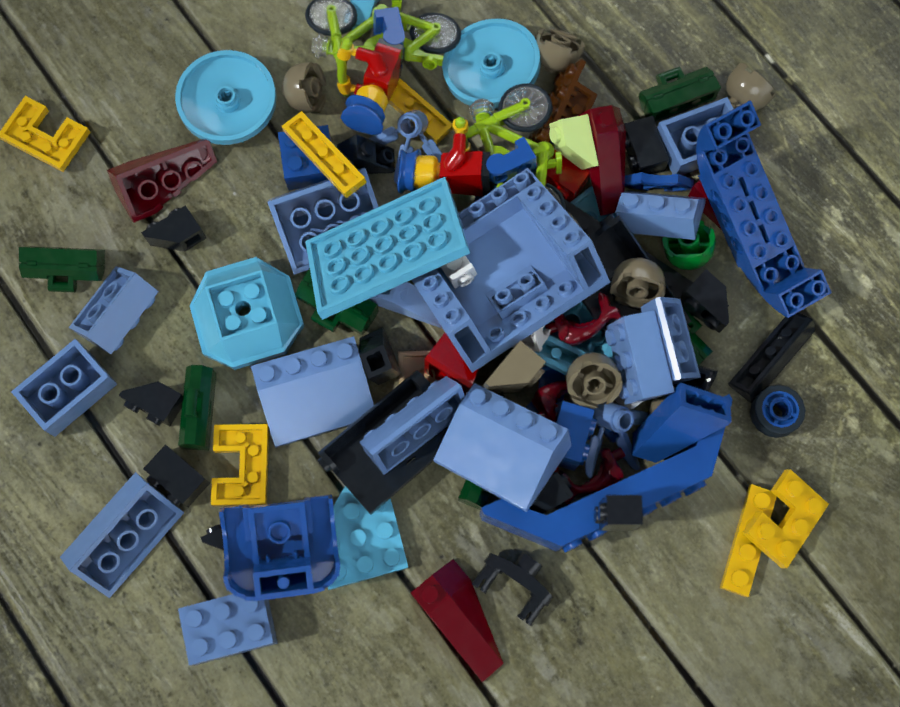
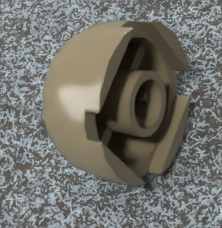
M545 28L538 30L536 41L540 51L541 65L544 66L545 71L557 74L558 71H566L571 63L575 64L580 60L585 47L583 41L581 44H578L576 36L557 29H551L550 33H544Z
M304 62L293 65L286 72L281 84V91L292 108L306 113L322 110L326 101V94L322 95V86H326L323 70L317 63Z
M740 62L732 70L726 81V92L730 96L729 101L732 107L737 108L751 100L755 111L765 107L776 96V93H772L773 87L758 72L753 70L752 73H749L745 70L748 65Z
M645 258L628 259L623 261L614 270L610 293L615 295V301L619 304L631 308H641V306L655 298L664 297L665 277L661 268L655 262Z
M585 353L577 357L569 366L566 374L567 389L571 399L576 404L587 408H598V404L605 402L607 405L612 403L619 396L623 386L620 370L611 358L601 353Z

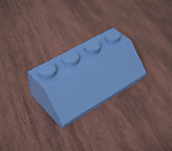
M447 376L433 382L422 395L412 398L405 408L398 413L391 414L384 424L377 429L369 431L364 436L360 444L383 475L450 425L460 402L465 397L461 385Z
M135 472L65 550L60 559L69 571L110 598L184 512Z

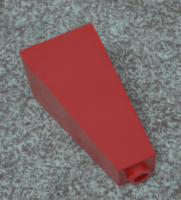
M446 332L424 360V372L433 377L431 372L433 369L436 380H441L445 376L451 378L461 385L464 395L474 385L479 369L473 373L471 372Z

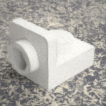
M466 256L441 266V269L455 289L459 286H467L474 280V276L478 275Z

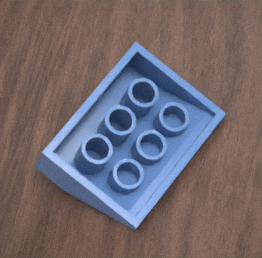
M365 167L357 170L365 177L366 184L348 198H345L327 179L267 201L294 275L307 271L310 268L305 241L379 207Z
M354 336L251 366L275 448L348 427L374 406Z
M474 383L460 402L433 460L440 466L527 512L572 445L567 428Z

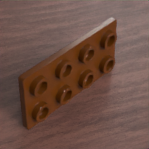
M581 59L575 64L571 63L566 71H560L553 81L555 87L548 94L552 101L551 116L547 123L531 133L528 139L536 143L550 142V123L576 117L592 109L598 94L577 82L586 64L585 60ZM546 100L543 103L545 105L544 111L537 116L534 125L539 123L546 115Z

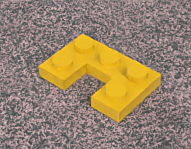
M25 96L1 129L0 139L64 172L91 133L90 130L66 117L53 137L40 131L37 128L49 110L45 105Z
M268 424L214 425L213 452L240 453L239 478H212V506H239L247 504L249 506L267 504Z
M791 469L784 470L771 489L790 508L780 524L777 525L763 512H756L742 532L780 568L789 567L829 505Z

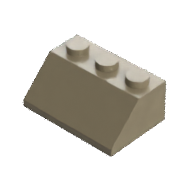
M520 340L482 387L498 395L519 393L523 388L528 391L545 372L541 367L546 361Z

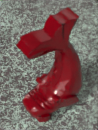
M600 292L598 300L601 307V315L598 319L579 325L578 323L574 324V322L568 321L565 315L561 314L554 319V322L545 325V328L551 330L550 334L558 331L560 340L571 346H577L593 338L608 321L618 320L622 315L618 308L611 307L609 298Z
M566 380L549 383L536 391L532 399L534 407L538 410L536 414L555 423L557 422L555 408L558 405L556 403L561 396L568 393Z
M607 447L600 450L602 462L600 463L601 466L598 474L583 485H575L566 473L559 470V474H563L569 480L572 486L570 490L574 496L593 494L621 481L623 472L616 462L625 457L621 447L612 452ZM574 496L565 501V504L567 506L570 504Z

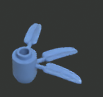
M412 110L401 115L397 123L398 129L395 130V127L392 126L383 130L381 134L369 138L372 141L386 145L397 140L399 137L398 133L406 137V142L400 146L394 173V182L396 184L400 151L403 149L406 153L413 152V147L410 146L411 138L419 135L424 143L422 148L425 153L436 156L438 161L441 162L442 153L433 139L427 140L423 134L428 127V119L420 110Z
M606 402L598 404V408H595L594 418L597 419L596 424L600 426L598 435H593L589 443L590 450L585 462V473L588 478L591 479L593 476L605 428L619 434V437L616 438V444L625 453L624 459L632 469H640L637 457L632 456V444L626 431L632 425H641L647 419L648 412L629 410L627 407L614 402L608 405Z

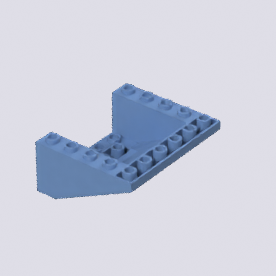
M529 168L518 173L458 213L470 249V254L465 256L472 263L478 274L474 276V280L465 287L459 286L455 289L441 267L412 279L419 293L472 373L610 283L592 240Z

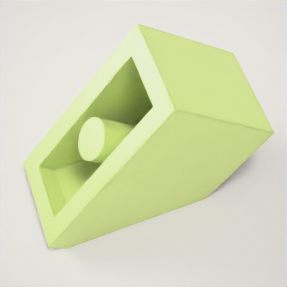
M588 114L561 119L549 124V136L557 152L561 151L565 158L581 170L599 166Z

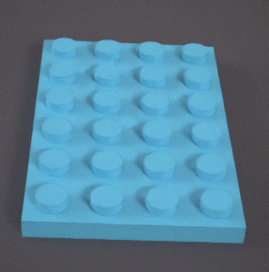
M445 177L305 241L317 313L322 319L470 254L454 198Z

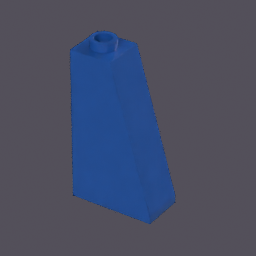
M680 383L674 389V393H670L633 432L632 456L657 463L731 423L730 399Z

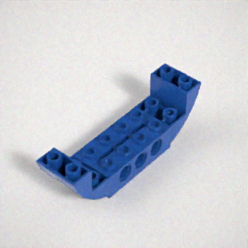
M750 100L702 127L697 138L696 147L697 163L700 172L698 177L737 266L742 269L750 283L767 303L779 313L789 318L832 292L822 270L805 268L748 133L761 126Z

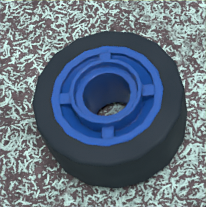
M775 385L769 386L755 397L751 403L750 415L752 423L758 431L766 436L779 438L789 435L801 426L805 418L806 409L803 399L796 391L787 386ZM773 406L781 409L782 417L774 414Z

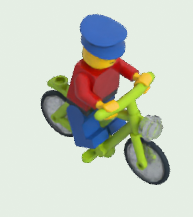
M348 0L311 1L306 9L305 17L308 25L319 33L317 38L313 37L311 52L315 53L316 59L326 58L330 54L336 60L339 82L337 87L344 97H348L345 102L346 108L341 114L343 123L347 127L369 135L381 134L385 120V109L401 77L403 53L405 61L420 62L428 70L442 66L444 56L436 54L451 51L459 44L461 39V30L456 21L445 14L433 12L416 18L401 12L402 0H392V8H388L385 4H379L373 9L371 17L342 38L341 35L350 31L357 21V12L353 4ZM373 28V37L367 39L363 46H354V41ZM404 31L410 33L411 40L405 37ZM351 56H355V59L368 63L363 84H352L350 77L347 75V61Z
M522 83L509 88L503 94L499 102L498 112L494 114L495 107L492 102L487 99L474 101L469 107V112L473 119L476 120V123L469 127L467 119L459 116L453 120V129L456 133L453 135V148L450 152L441 154V162L434 155H421L420 149L410 153H406L401 149L397 179L398 193L402 194L406 190L412 192L445 177L453 194L483 197L518 173L529 168L566 211L565 200L561 192L556 187L546 183L547 169L555 168L556 174L562 173L561 151L556 152L555 159H552L554 147L551 143L546 141L536 143L502 127L507 125L509 128L519 132H531L541 128L547 123L552 113L550 96L543 88L537 85ZM490 133L515 144V150L510 152L502 146H495ZM480 135L485 152L471 151V144L468 142V139Z

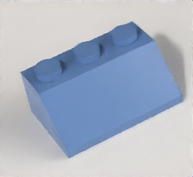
M633 191L622 192L615 213L616 217L620 215L632 234L695 240L706 198Z
M115 266L69 328L101 350L112 354L113 351L118 350L122 346L123 338L129 330L137 326L140 320L139 317L144 310L152 306L155 296L159 291L135 272Z
M658 297L641 306L642 313L655 310L672 384L700 378L681 300Z

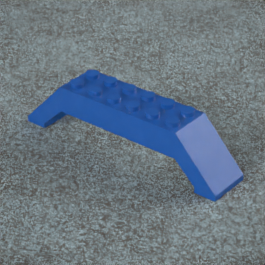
M730 394L724 396L725 398L730 399V403L732 405L733 400ZM725 427L689 445L686 451L548 515L530 509L525 512L503 499L482 507L479 515L482 521L553 551L563 549L564 553L579 547L582 544V539L587 537L590 542L608 532L599 531V524L594 522V507L598 506V503L606 495H642L643 516H646L656 510V505L659 503L661 507H665L681 498L682 492H684L685 496H688L705 487V480L713 474Z

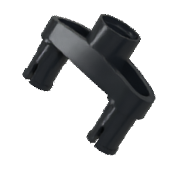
M524 552L520 554L515 563L489 553L484 560L486 564L471 584L478 588L483 579H485L486 581L480 590L486 594L499 573H505L530 591L531 597L517 617L524 621L528 613L531 612L525 622L532 626L544 606L548 607L554 598L535 579L542 565Z

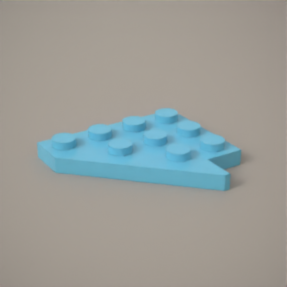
M345 486L333 505L340 573L334 583L328 586V590L409 568L391 498L370 515Z

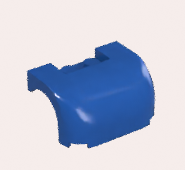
M332 494L306 497L304 500L256 506H249L247 504L220 508L219 517L224 547L223 579L226 589L234 596L245 599L244 601H260L314 594L324 591L339 576L340 560Z

